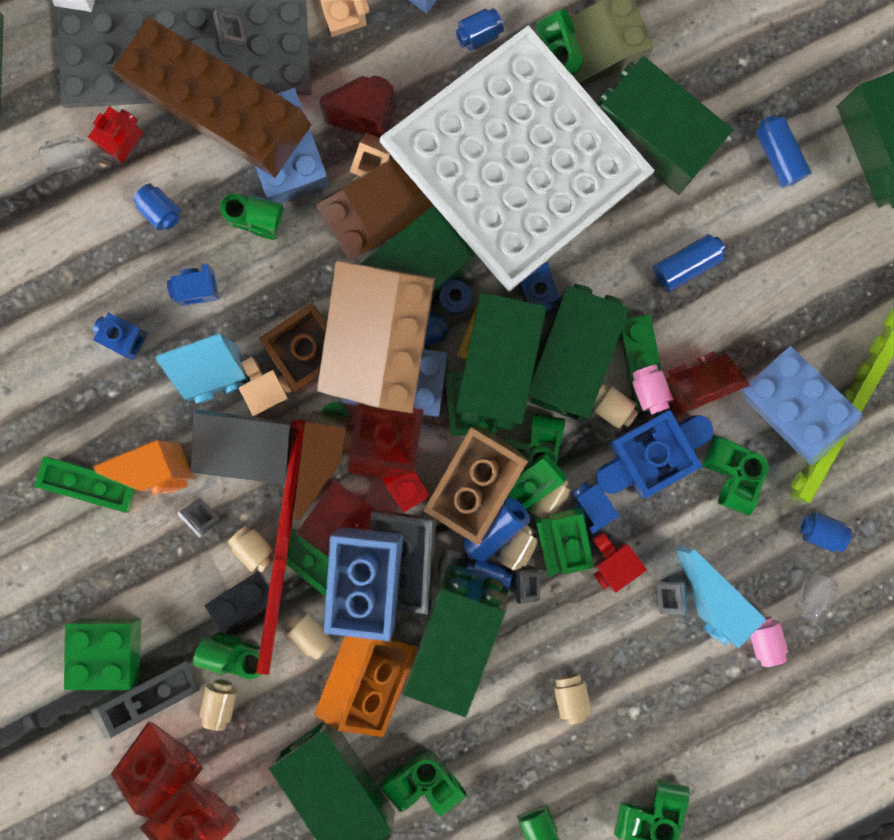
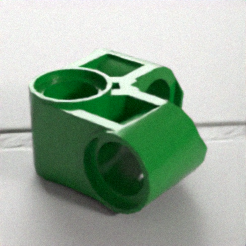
M560 8L538 20L536 28L540 39L559 61L562 54L568 51V59L563 66L572 75L581 68L583 55L575 36L572 20L564 8Z
M235 193L228 194L222 199L220 211L230 226L266 239H276L285 210L283 204L255 195L246 197ZM232 206H244L242 215L236 218L229 216V210Z
M534 414L529 438L530 444L518 440L502 439L507 441L528 460L525 467L533 462L535 454L541 452L547 453L557 464L565 419Z
M713 435L702 466L712 471L729 475L721 489L718 504L750 516L757 505L760 490L768 474V461L764 456L743 448L735 442ZM748 459H752L757 465V471L753 476L747 475L744 471V464Z
M216 632L214 635L204 637L198 645L193 661L194 666L220 675L230 673L245 679H255L262 675L257 674L256 670L251 669L247 662L249 655H254L259 659L260 646L222 632Z
M429 750L418 752L401 767L389 773L379 785L399 812L407 810L424 794L433 810L442 817L467 797L466 791L457 778L448 771L438 756ZM428 763L435 769L431 774L423 775L418 772V767Z
M657 779L653 803H651L650 807L645 806L644 808L620 802L614 835L622 840H679L684 815L689 804V786ZM667 823L671 825L667 834L658 835L655 833L656 828L660 824Z
M547 803L517 815L526 840H560Z

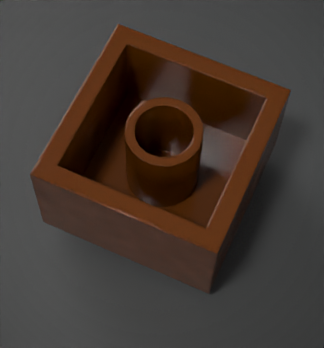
M313 302L259 338L293 391L299 395L318 383L327 323Z

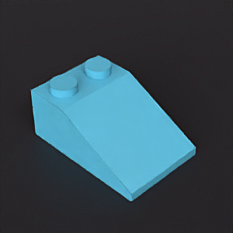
M217 334L156 356L158 364L184 400L195 401L196 405L213 400V394L225 390L226 394L237 392L239 387L243 386V383L251 381L241 364L244 360L239 346L222 334Z
M680 545L676 552L699 617L706 623L703 629L716 641L719 640L724 646L730 643L740 648L765 622L766 618L695 549Z

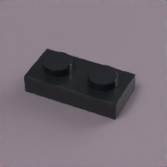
M257 571L204 606L220 632L267 604L270 584L263 573Z

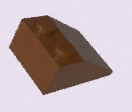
M394 158L389 159L327 195L316 204L349 261L402 231L434 205Z
M312 411L306 420L294 520L302 518L341 462L344 452H350L355 433V426H350L351 416Z

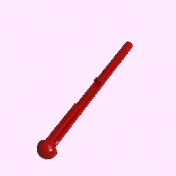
M302 419L291 422L293 438L257 674H270L306 422Z

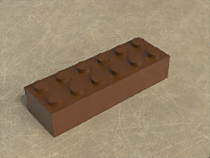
M150 17L146 19L112 68L128 87L273 178H276L312 126L301 108Z

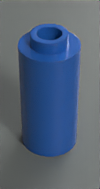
M775 114L762 120L759 123L760 128L755 133L782 189L810 176L812 172L785 117L777 118Z
M707 234L653 265L654 275L660 286L667 293H670L723 262V254L726 253L725 246L719 237Z
M512 498L506 499L480 545L464 537V548L467 555L481 562L488 560L529 524L530 517L527 510L517 500Z

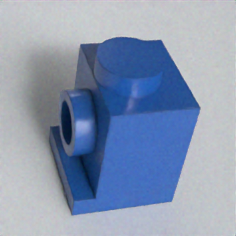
M548 262L541 265L518 284L524 302L546 306L545 313L556 309L554 304L560 300ZM538 284L543 285L546 289V292L542 295L537 294L534 290V287Z
M204 264L201 265L202 271L200 272L197 268H189L179 271L180 275L171 276V280H167L170 298L174 299L181 306L219 300L215 273L212 267Z
M109 312L106 317L101 316L97 319L92 330L96 334L93 341L133 361L148 335L144 330ZM118 328V337L115 339H111V336L114 333L115 329Z
M585 482L571 492L577 503L573 508H582L584 521L588 520L590 522L586 526L589 533L594 534L620 516L598 483H593L589 486Z

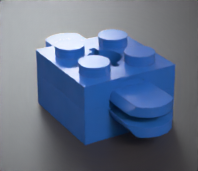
M670 410L656 415L608 442L616 458L598 468L595 473V482L599 484L603 492L608 494H616L632 485L639 498H648L702 467L693 450L704 445L712 438V423L702 415H693L677 423Z

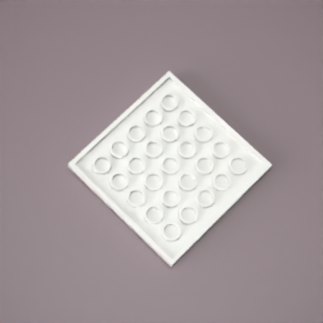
M529 25L381 136L380 143L508 292L649 178L655 171Z

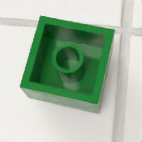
M76 619L66 623L64 690H130L140 683L141 619Z

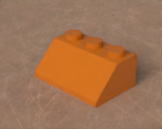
M156 440L94 466L96 473L139 491H152L154 495L168 492L172 494L188 487L187 481L195 478L194 474L191 473V467L182 444Z
M344 636L314 715L337 731L384 737L418 647L393 636L390 641Z

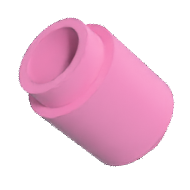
M651 365L632 373L635 380L632 384L643 411L650 410L651 415L670 408L668 402L674 399L663 371H659L657 365Z
M764 616L766 618L765 622L750 636L756 658L761 661L764 667L783 664L787 661L786 654L788 653V648L781 623L778 620H773L772 616Z

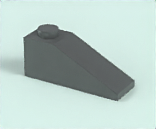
M187 661L90 710L103 738L108 739L199 691L200 688Z

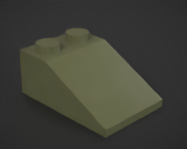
M600 0L571 17L575 36L583 55L581 68L572 76L581 86L623 71L631 61L636 64L643 55L648 59L654 48L635 0ZM568 51L561 56L560 62L562 64L568 59Z

